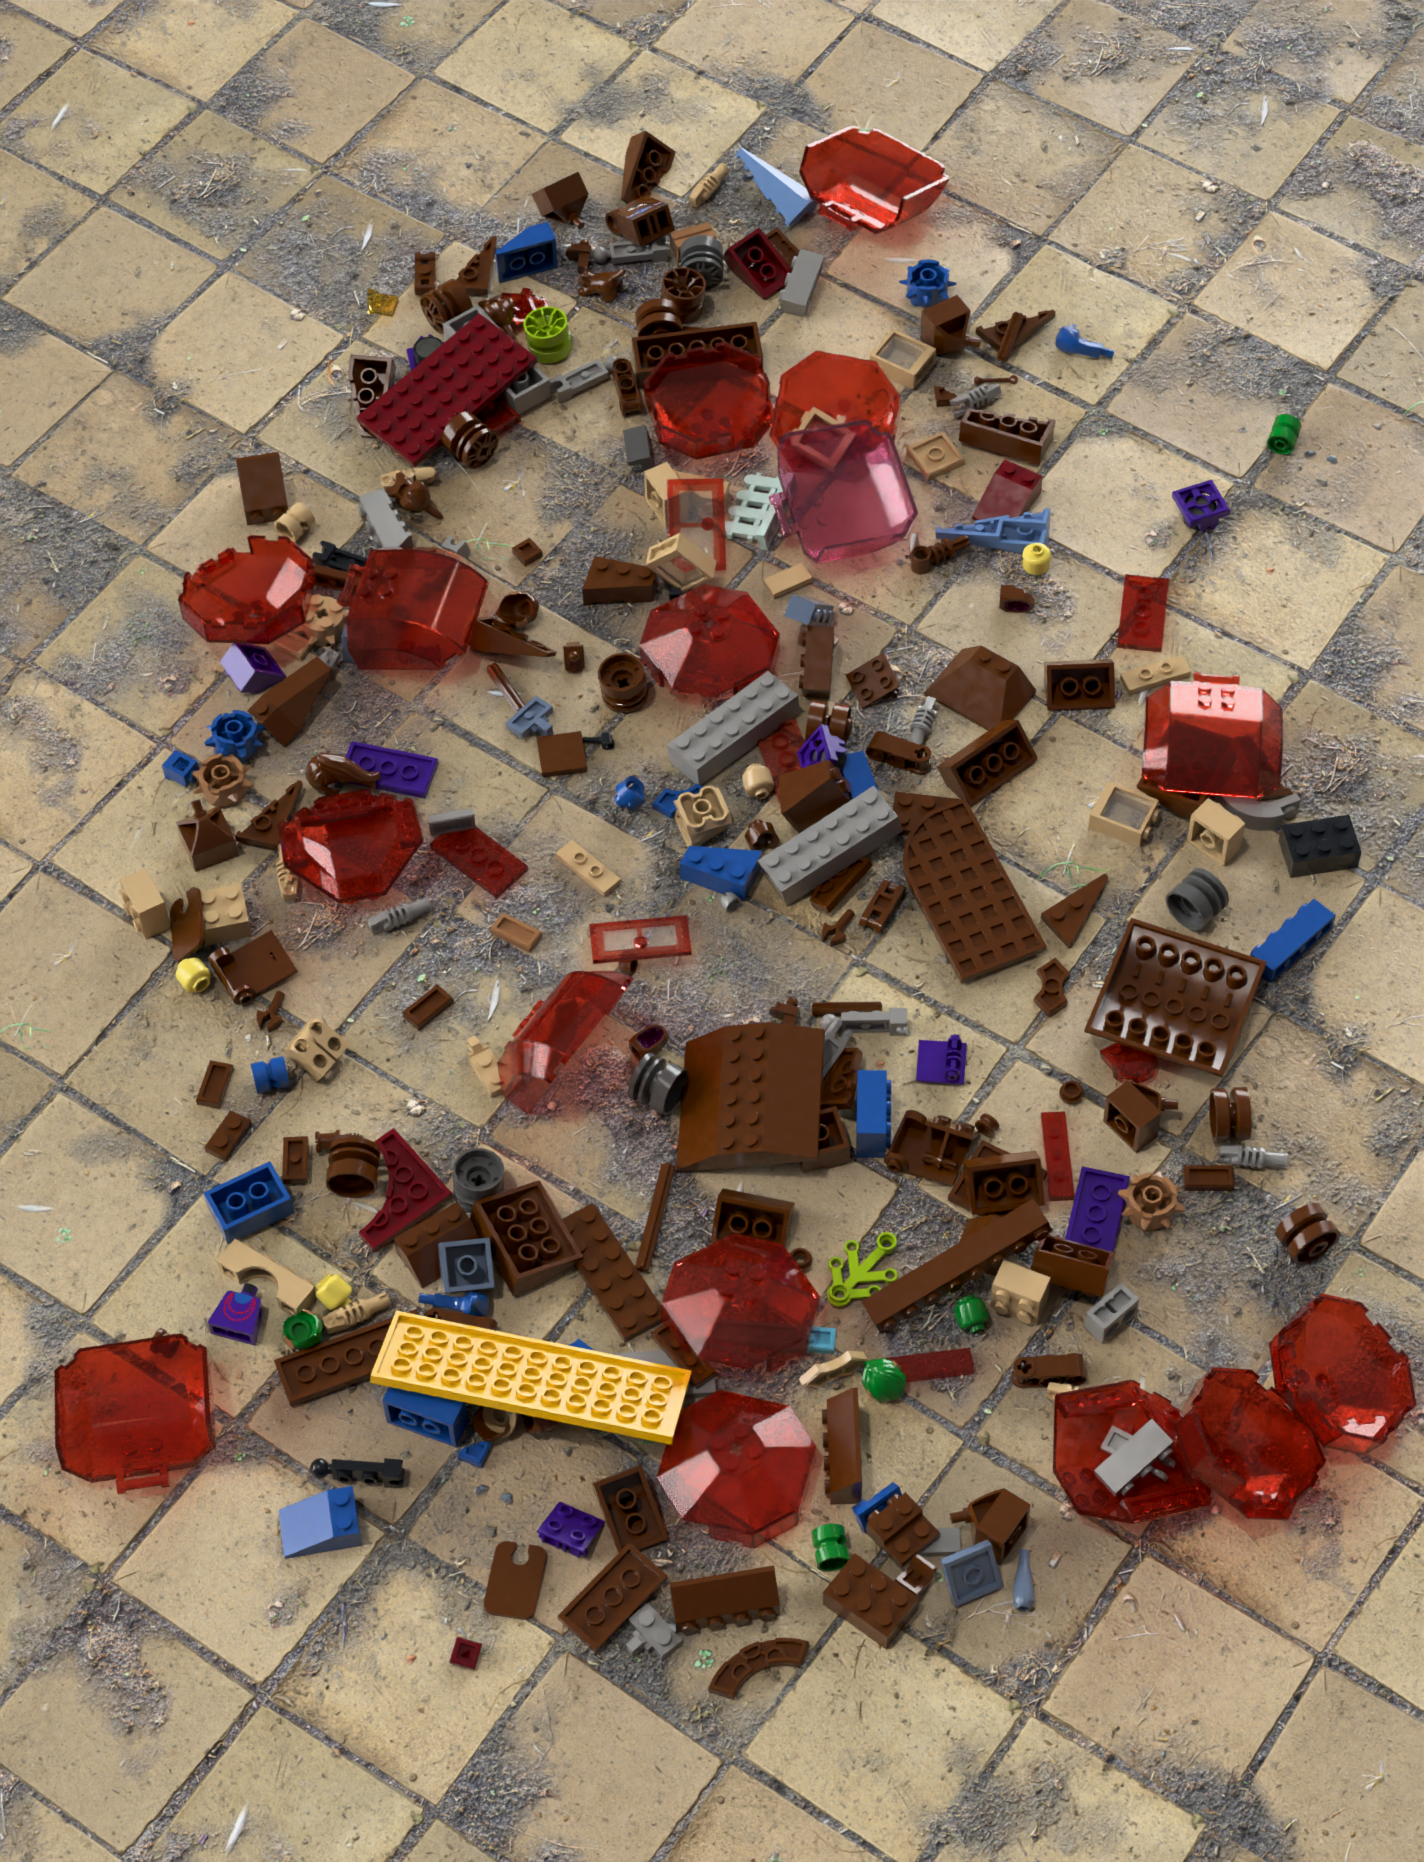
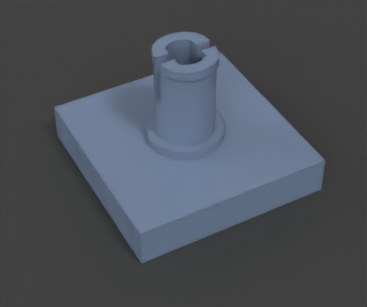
M988 1539L940 1559L951 1602L955 1607L1003 1587L993 1547Z

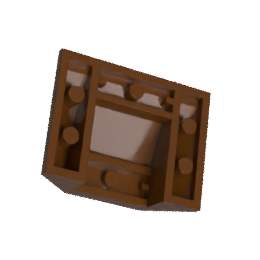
M981 645L962 649L928 687L924 695L936 698V702L989 731L1005 719L1013 720L1036 694V689L1018 665Z

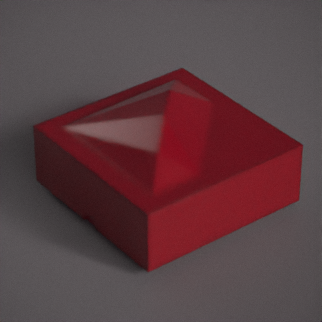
M457 1636L449 1663L474 1671L482 1644Z

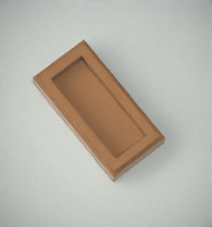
M502 913L490 928L492 935L528 953L533 950L542 938L541 931L505 913Z

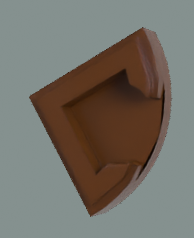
M934 386L936 406H951L949 401L957 396L945 390L944 387Z

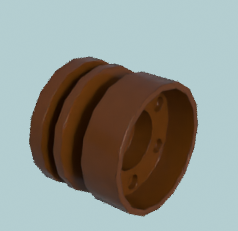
M455 279L439 285L438 290L432 289L429 293H425L420 297V305L427 321L440 334H444L443 324L473 308L467 292Z
M466 411L452 418L445 427L441 437V444L444 449L457 457L460 462L470 469L479 468L487 463L493 456L499 442L498 435L494 430L483 424L471 412Z
M618 653L607 657L600 664L598 679L605 705L612 711L619 713H629L641 708L646 702L649 693L644 665L640 659L632 654Z
M343 1137L333 1141L329 1147V1167L327 1168L326 1175L327 1188L332 1193L347 1198H362L375 1193L378 1185L377 1169L380 1164V1147L375 1142L361 1137Z

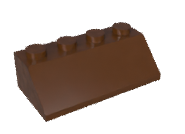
M1005 719L938 765L937 769L946 786L960 799L965 798L969 806H972L1036 761L1038 757L1019 720Z
M857 1387L827 1399V1409H822V1425H827V1432L823 1433V1448H828V1456H824V1472L829 1471V1479L825 1480V1495H830V1505L858 1504L862 1498Z
M774 1565L670 1583L671 1606L676 1633L691 1634L698 1629L709 1628L714 1630L727 1624L744 1625L750 1620L760 1619L768 1621L774 1619L775 1616H780V1603Z

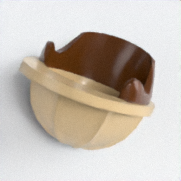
M478 1405L473 1417L474 1430L481 1438L486 1440L506 1438L513 1432L517 1424L518 1413Z

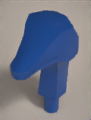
M1076 324L1062 326L1056 336L1055 346L1062 352L1082 354L1098 359L1100 355L1113 358L1114 350L1103 347V343L1091 342L1080 337Z
M468 1291L464 1297H451L439 1293L434 1295L419 1293L418 1303L433 1305L432 1308L463 1312L479 1317H486L489 1311V1296L484 1293Z

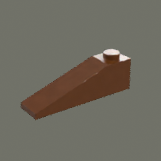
M647 131L632 136L626 151L621 200L626 204L651 194L652 189L660 183L663 175L670 170L676 151Z
M493 617L472 618L464 640V644L471 646L470 650L480 654L490 652L553 657L557 653L538 641H528V635L515 632L514 627Z
M316 656L264 693L247 711L258 724L263 725L269 734L286 747L301 732L308 712L311 713L314 708L313 703L317 695L323 691L333 670Z

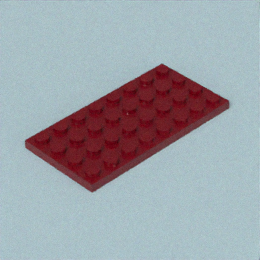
M479 313L356 417L357 421L415 468L442 445L441 437L443 431L452 418L465 411L471 412L476 416L538 362L537 357Z

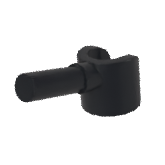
M664 580L669 591V600L671 602L682 601L681 588H673L671 584Z
M603 733L601 737H583V742L601 743L604 750H612L614 748V740L610 733Z

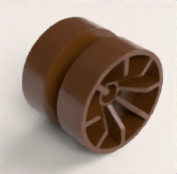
M687 267L671 269L663 276L660 298L671 300L678 305L682 324L692 323L702 315L706 287L705 279L698 271Z
M812 699L807 717L805 742L823 724L828 726L830 735L836 736L845 742L844 748H846L852 729L851 705L835 703L832 713L829 715L827 701Z

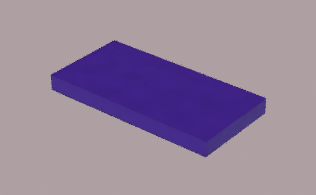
M355 741L351 742L346 754V758L355 762L362 769L369 772H380L381 778L375 782L376 789L424 799L427 796L439 763L438 758ZM346 782V783H350V784H355V785H360V786L369 787V786H367V785H363V784H359V783H355V782Z
M1082 1166L1065 1239L1114 1252L1122 1216L1121 1213L1125 1200L1118 1195V1191L1128 1189L1130 1176Z

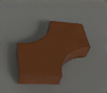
M1056 958L1037 969V975L1042 982V988L1034 997V1003L1048 1018L1066 1007L1068 1003L1063 994L1062 987L1070 978V972Z

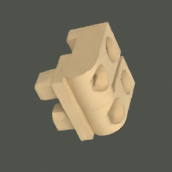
M314 1018L305 1024L283 1050V1053L294 1064L303 1067L310 1073L309 1077L317 1082L326 1074L350 1043L323 1021Z

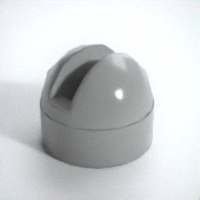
M726 892L725 897L721 896L720 904L722 908L730 913L738 908L741 899L732 892Z

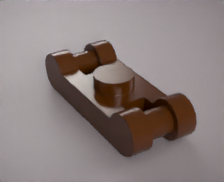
M435 251L429 252V254L415 252V295H421L436 289Z
M884 878L862 914L859 925L865 928L867 926L874 929V932L881 934L900 899L905 895L906 886L901 884L897 886L892 884L891 880ZM873 914L879 916L878 920L871 918Z

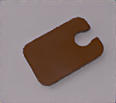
M192 887L186 892L188 907L184 913L182 898L177 899L170 909L173 958L177 962L187 959L204 942L201 891L196 887Z
M503 1541L495 1549L484 1599V1609L490 1615L528 1620L536 1612L547 1559L546 1551L540 1546L529 1544L528 1561L523 1565H517L511 1560L513 1553L516 1551L517 1542Z

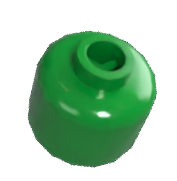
M973 1294L957 1300L953 1313L959 1328L963 1331L970 1330L971 1334L984 1330V1324L990 1318L983 1299L975 1297Z

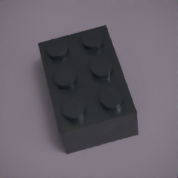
M1350 815L1281 825L1279 844L1290 878L1358 868L1361 849Z

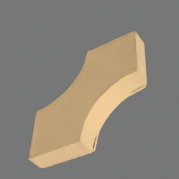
M847 1351L832 1361L813 1365L799 1380L802 1386L820 1388L835 1378L851 1375L864 1364L867 1357L864 1352Z

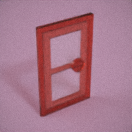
M723 478L667 479L668 538L681 533L716 560L715 571L726 570ZM680 556L672 560L685 571L694 568Z
M687 915L589 924L593 964L692 955Z

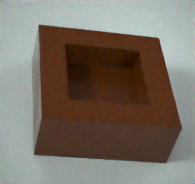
M531 538L512 547V553L524 566L543 557L542 550Z

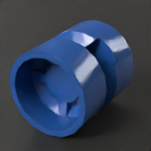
M283 1056L272 1058L267 1064L264 1061L251 1063L257 1094L271 1091L272 1087L277 1089L290 1087Z

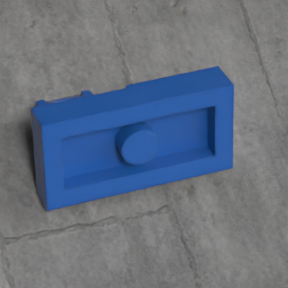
M892 1482L869 1501L863 1499L852 1507L859 1527L865 1534H867L868 1516L877 1509L880 1512L887 1507V1501L893 1495H902L900 1487L896 1483Z

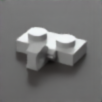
M649 1603L628 1618V1623L635 1631L632 1633L634 1637L626 1644V1650L633 1658L645 1649L647 1652L653 1650L663 1660L681 1646V1638Z

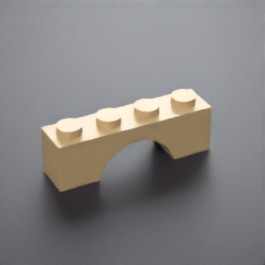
M234 1239L217 1260L220 1273L238 1284L253 1278H263L273 1282L278 1287L276 1298L279 1308L291 1316L303 1309L308 1310L317 1299L315 1296V1286L309 1279L304 1277L301 1279L289 1267H281L269 1255H261L256 1252L254 1247L247 1242L241 1243Z

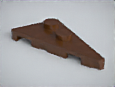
M492 236L484 244V249L481 253L475 254L467 263V266L458 273L459 277L456 280L463 286L467 294L488 295L497 246V236Z
M1053 309L1038 312V316L1030 318L1024 315L1012 349L1054 319L1056 311ZM1010 319L1008 321L995 322V326L985 329L979 326L976 328V335L996 350H999Z
M297 780L296 783L291 784L286 789L285 795L278 801L274 799L266 806L261 814L255 816L250 821L251 824L244 831H238L235 835L236 841L278 850V845L283 839L303 788L302 781Z
M1105 873L1041 913V920L1068 948L1073 946L1074 939L1083 928L1084 921L1088 919L1098 896L1102 894L1108 880V876Z

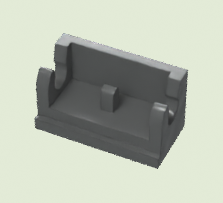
M646 425L623 430L628 466L641 465L634 467L633 472H644L655 467L651 438Z

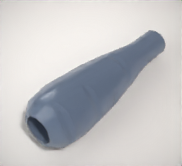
M1021 1549L1019 1550V1561L1014 1581L1013 1604L1017 1610L1025 1612L1030 1610L1034 1604V1589L1029 1564V1551Z

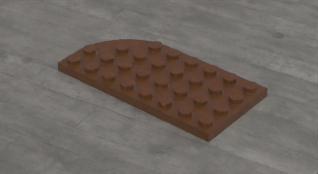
M963 798L934 809L923 816L915 824L907 837L903 852V873L906 882L961 984L1046 951L1047 946L966 799Z

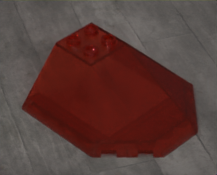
M366 789L317 798L313 801L314 805L309 809L308 807H303L292 814V820L289 822L283 820L277 825L284 867L339 904H353L358 900H375L380 898V896H385L423 843L414 800L405 798L403 799L404 801L396 799V795L380 793L379 796L372 795L371 790Z
M1134 1380L1073 1390L1055 1395L1053 1473L1078 1514L1137 1524L1208 1508L1211 1504L1212 1497H1210V1493L1214 1487L1217 1473L1215 1472V1467L1219 1462L1220 1454L1193 1412L1185 1408L1183 1411L1171 1405V1400L1154 1391L1152 1394L1139 1388L1140 1383ZM1153 1419L1173 1441V1447L1171 1448L1173 1452L1169 1458L1175 1461L1174 1467H1167L1161 1462L1156 1461L1152 1467L1163 1471L1168 1476L1166 1482L1149 1474L1144 1479L1141 1477L1133 1482L1134 1488L1125 1496L1120 1494L1118 1497H1115L1095 1476L1094 1470L1111 1456L1102 1451L1100 1447L1112 1425L1133 1436L1147 1422Z

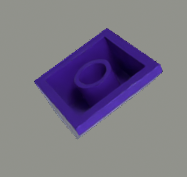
M233 642L220 660L226 674L235 682L236 688L243 693L257 694L283 681L287 677L265 647Z

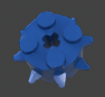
M931 259L920 260L917 265L907 267V279L899 281V283L907 285L906 297L916 307H931L948 299V287L956 285V282L949 281L948 272L950 269L940 266L938 261Z
M232 710L233 713H224L223 716L221 713L213 720L212 725L206 726V728L212 731V736L204 742L205 746L214 747L215 754H222L224 757L233 754L241 764L247 762L248 758L256 752L258 746H263V743L258 740L257 735L265 727L256 724L253 721V717L244 711Z

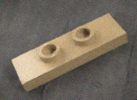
M1183 655L1121 673L1120 679L1127 693L1131 695L1191 676V670Z
M573 840L569 841L555 853L559 861L604 897L621 884V879Z

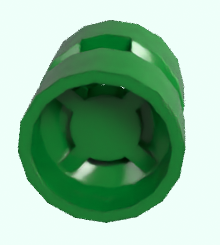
M1281 414L1275 418L1272 431L1267 440L1268 448L1271 451L1280 455H1287L1293 452L1302 427L1299 419L1290 414Z
M831 1523L813 1529L811 1535L813 1546L817 1549L815 1552L817 1568L828 1572L842 1569L850 1559L848 1547L845 1545L847 1540L844 1526Z

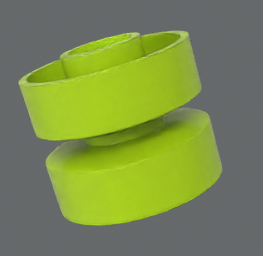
M546 306L537 308L526 316L523 326L529 352L537 357L538 362L546 364L555 363L569 355L572 350V340L567 317L562 310Z

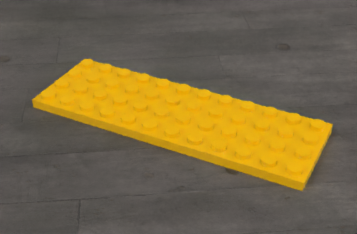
M396 1311L370 1375V1383L672 1445L692 1371Z

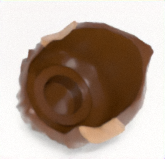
M527 591L509 593L502 599L496 615L510 626L522 628L536 619L539 611V602Z

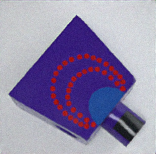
M245 1283L241 1293L231 1290L227 1291L208 1320L210 1333L256 1346L263 1315L261 1299L255 1297L258 1288L253 1284Z

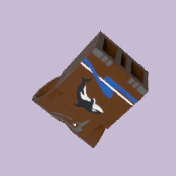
M648 194L605 215L607 227L611 232L616 235L622 234L623 237L638 246L647 244L675 231L668 204L652 197L650 198Z

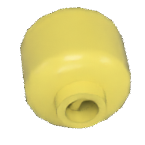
M1032 543L1026 546L1022 555L1023 569L1031 575H1042L1048 571L1051 561L1050 549L1042 543Z
M189 958L182 960L178 964L176 978L186 991L198 993L209 986L211 973L200 959Z
M329 1273L315 1286L317 1289L315 1293L316 1298L329 1311L337 1307L345 1308L344 1306L351 1302L349 1296L352 1293V1288L339 1274L331 1275Z

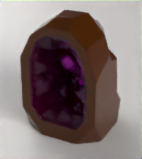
M1001 585L999 604L1001 610L1011 613H1022L1033 609L1035 604L1033 595L1026 593L1022 588H1016L1015 585Z
M661 1025L648 1026L629 1040V1049L638 1062H640L647 1053L651 1052L656 1055L661 1052L668 1042L669 1033Z

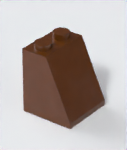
M279 452L236 458L247 526L273 522L283 514H287L288 503Z
M830 760L779 775L781 814L798 834L849 802L851 785L848 779H844L841 775L839 768L835 767Z

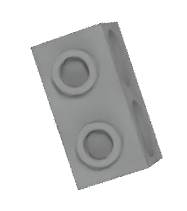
M1120 1283L1086 1312L1084 1328L1103 1343L1137 1313L1139 1298Z

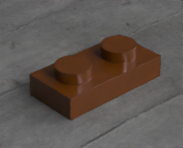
M230 1110L205 1145V1152L226 1162L251 1127V1120Z
M308 1136L283 1137V1184L308 1183Z

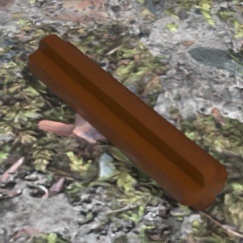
M1014 312L1012 314L997 353L998 361H1008L1023 322L1024 315L1022 313Z
M492 663L488 665L487 673L515 713H517L526 705L498 664Z
M880 1001L814 1002L812 1004L813 1016H824L826 1014L841 1016V1013L849 1011H882V1003Z

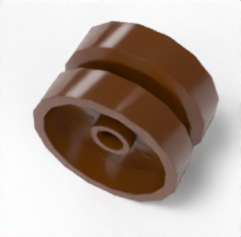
M659 298L646 301L638 307L635 313L638 337L683 331L680 308L671 300Z
M1234 1087L1230 1092V1096H1228L1224 1088H1213L1210 1090L1209 1119L1214 1142H1227L1231 1132L1236 1141H1247L1250 1139L1252 1127L1251 1104L1246 1087Z
M1319 1203L1307 1204L1296 1209L1281 1221L1275 1230L1276 1237L1284 1247H1288L1287 1252L1296 1264L1302 1265L1319 1258L1333 1247L1340 1237L1339 1230L1331 1220H1327L1328 1215Z

